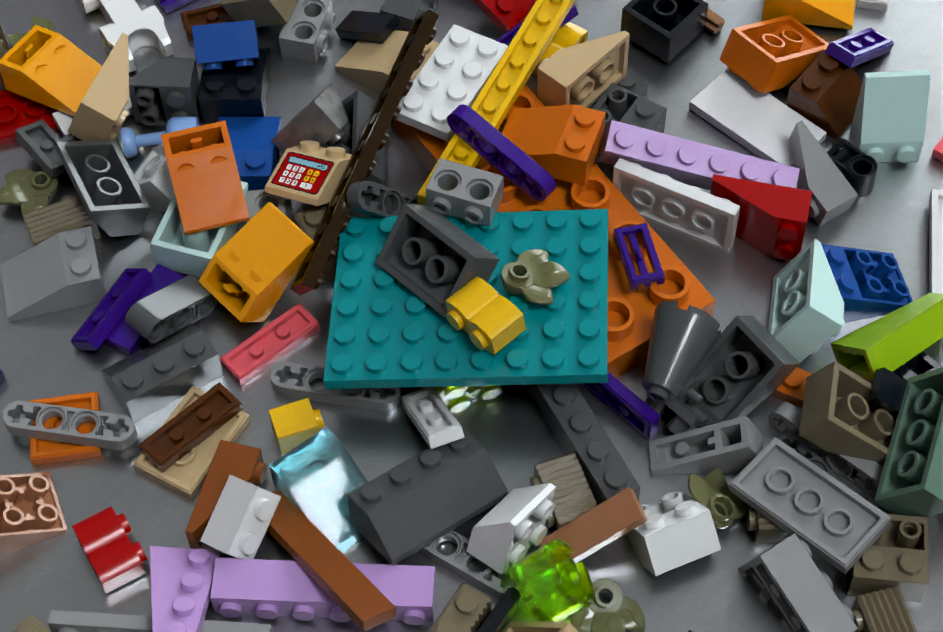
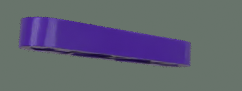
M461 104L447 116V123L450 129L528 196L536 201H544L555 190V181L545 169L472 108Z

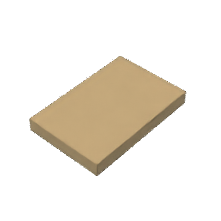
M192 385L163 425L206 392ZM240 411L163 473L142 452L133 463L134 469L193 500L204 484L220 440L235 443L251 421L250 415Z

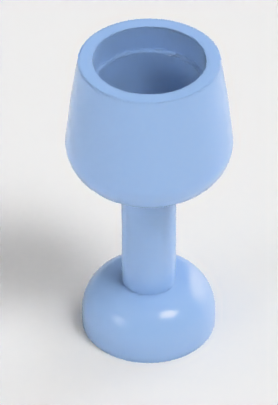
M188 116L172 117L166 123V131L136 135V132L130 127L121 128V140L126 159L135 157L138 154L139 147L162 144V134L200 126L198 118Z

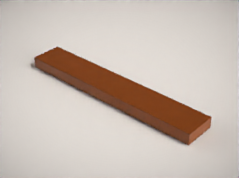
M280 489L273 491L272 493L281 496V499L267 531L356 625L365 632L395 618L396 607Z

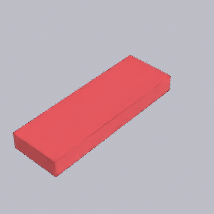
M298 303L220 358L221 366L242 386L320 331V323Z

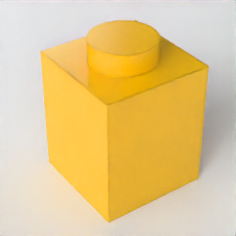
M309 398L268 410L271 426L282 456L321 443L319 430L325 428L319 408L312 409Z

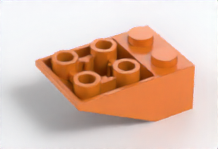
M225 120L161 135L185 235L250 220Z

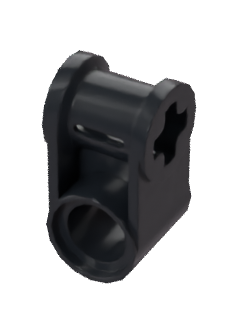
M844 138L834 140L832 147L826 153L859 197L870 194L874 187L877 172L876 160L854 147Z

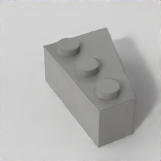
M795 533L738 568L744 577L751 574L764 589L759 595L766 604L773 600L785 616L781 622L789 632H854L858 629L854 623V615L851 609L845 603L840 602L832 590L833 583L824 571L818 569L812 560L811 549Z

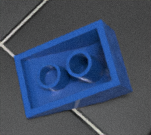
M255 20L192 26L196 65L198 67L203 66L204 71L223 69L222 64L235 63V68L254 66L253 61L260 60Z
M281 116L219 117L218 122L226 121L240 181L248 183L247 191L265 189V185L279 160V149L271 140L281 130Z

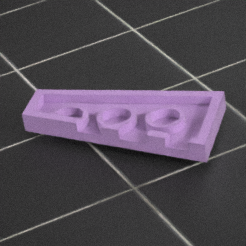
M150 546L152 632H201L210 602L215 558H221V551Z

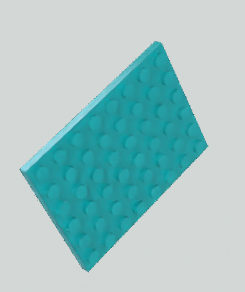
M608 209L496 212L490 227L481 224H471L464 219L443 215L499 258L488 283L499 295L507 298L523 313L526 330L495 355L486 349H478L472 343L468 333L462 329L459 331L454 329L447 318H444L376 263L398 216L386 218L351 217L347 228L340 233L323 379L325 389L608 383ZM542 249L548 252V261L556 262L568 271L570 279L566 283L551 289L553 304L540 305L529 302L522 294L517 295L508 292L503 287L501 281L502 268L510 262H516L518 256L524 251Z

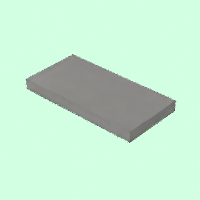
M776 437L729 484V491L790 535L795 533L799 539L807 543L812 551L844 574L850 570L891 525L892 518Z

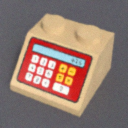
M300 141V145L286 149L265 185V192L314 206L329 203L352 154L346 153V149L341 147L324 148L320 147L317 141Z

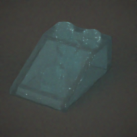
M328 427L269 464L273 485L276 489H280L343 554L366 539L351 524L347 494L368 483L348 450Z

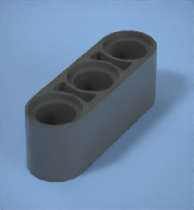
M191 274L137 301L128 310L125 322L148 342L154 344L206 317L216 308L219 301L198 282L199 278Z

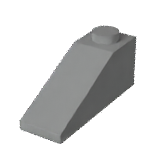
M802 120L797 122L789 138L794 167L800 169L797 186L798 189L812 191L808 217L813 218L816 224L821 226L850 210L858 194Z
M745 415L649 441L651 473L653 475L708 474L716 468H720L722 473L742 471L763 449L762 433Z

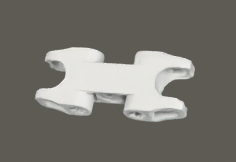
M77 0L85 14L99 9L108 24L99 27L98 30L109 54L122 32L128 35L129 73L137 70L132 55L139 48L146 46L154 47L161 52L163 57L174 54L171 40L165 28L164 18L155 5L141 10L135 0Z

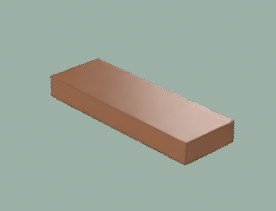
M627 487L544 537L540 546L551 571L559 574L648 520L634 490Z

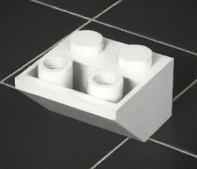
M547 483L513 489L473 527L467 552L501 575L512 564L518 566L524 559L528 549L532 545L538 546L546 536L548 528L545 527V523L555 507V503L552 500L556 486Z
M671 492L662 496L661 501L651 505L642 504L641 507L648 521L626 533L641 564L655 576L721 550L710 510L684 492Z

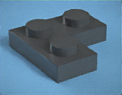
M43 119L15 130V139L50 178L67 172L55 148L56 142L82 141L72 134L60 139Z

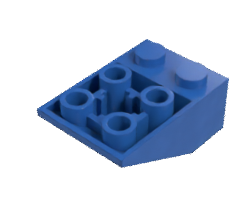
M821 244L844 301V323L887 315L913 301L893 253Z

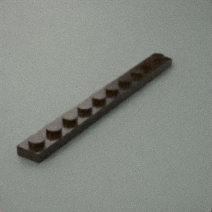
M430 9L414 20L313 237L315 243L301 263L290 290L299 295H303L313 289L316 290L321 285L325 277V272L322 271L325 263L330 261L335 255L338 244L335 243L339 233H342L347 228L351 220V216L348 215L351 208L347 202V190L352 183L364 181L365 177L367 178L372 173L377 162L374 160L376 152L381 150L388 140L389 134L386 132L388 126L398 117L401 111L399 102L402 97L407 95L413 85V80L410 78L425 59V54L422 52L437 33V28L434 26L439 15Z

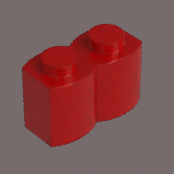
M109 507L72 526L106 594L146 574L142 563L147 561V557L138 541L132 544L127 534L131 533L132 530L123 513L116 515L113 508Z

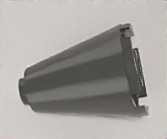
M662 301L656 306L642 384L643 388L647 391V396L661 403H665L667 400H674L718 341L721 330L718 331L720 324L711 315L689 305L687 310L676 308L678 305L676 301Z

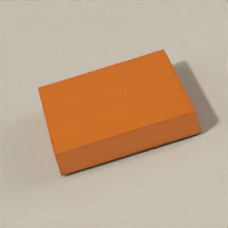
M98 391L29 400L30 402L100 411ZM57 416L51 417L45 421L44 427L55 429L62 423V419ZM92 421L83 422L79 425L77 431L82 434H88L94 430L96 424ZM30 438V461L33 466L102 457V448Z

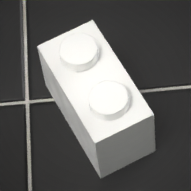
M229 475L200 541L233 557L254 559L281 496Z

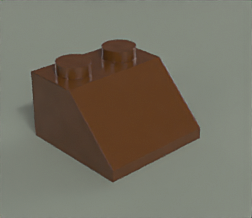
M823 50L791 85L786 105L827 132V136L836 140L841 138L852 125L862 82L853 68L846 66L825 53L826 50Z

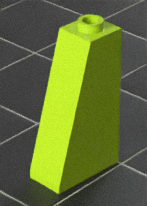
M928 293L830 343L837 363L863 379L872 381L877 369L885 367L893 372L943 337V294Z

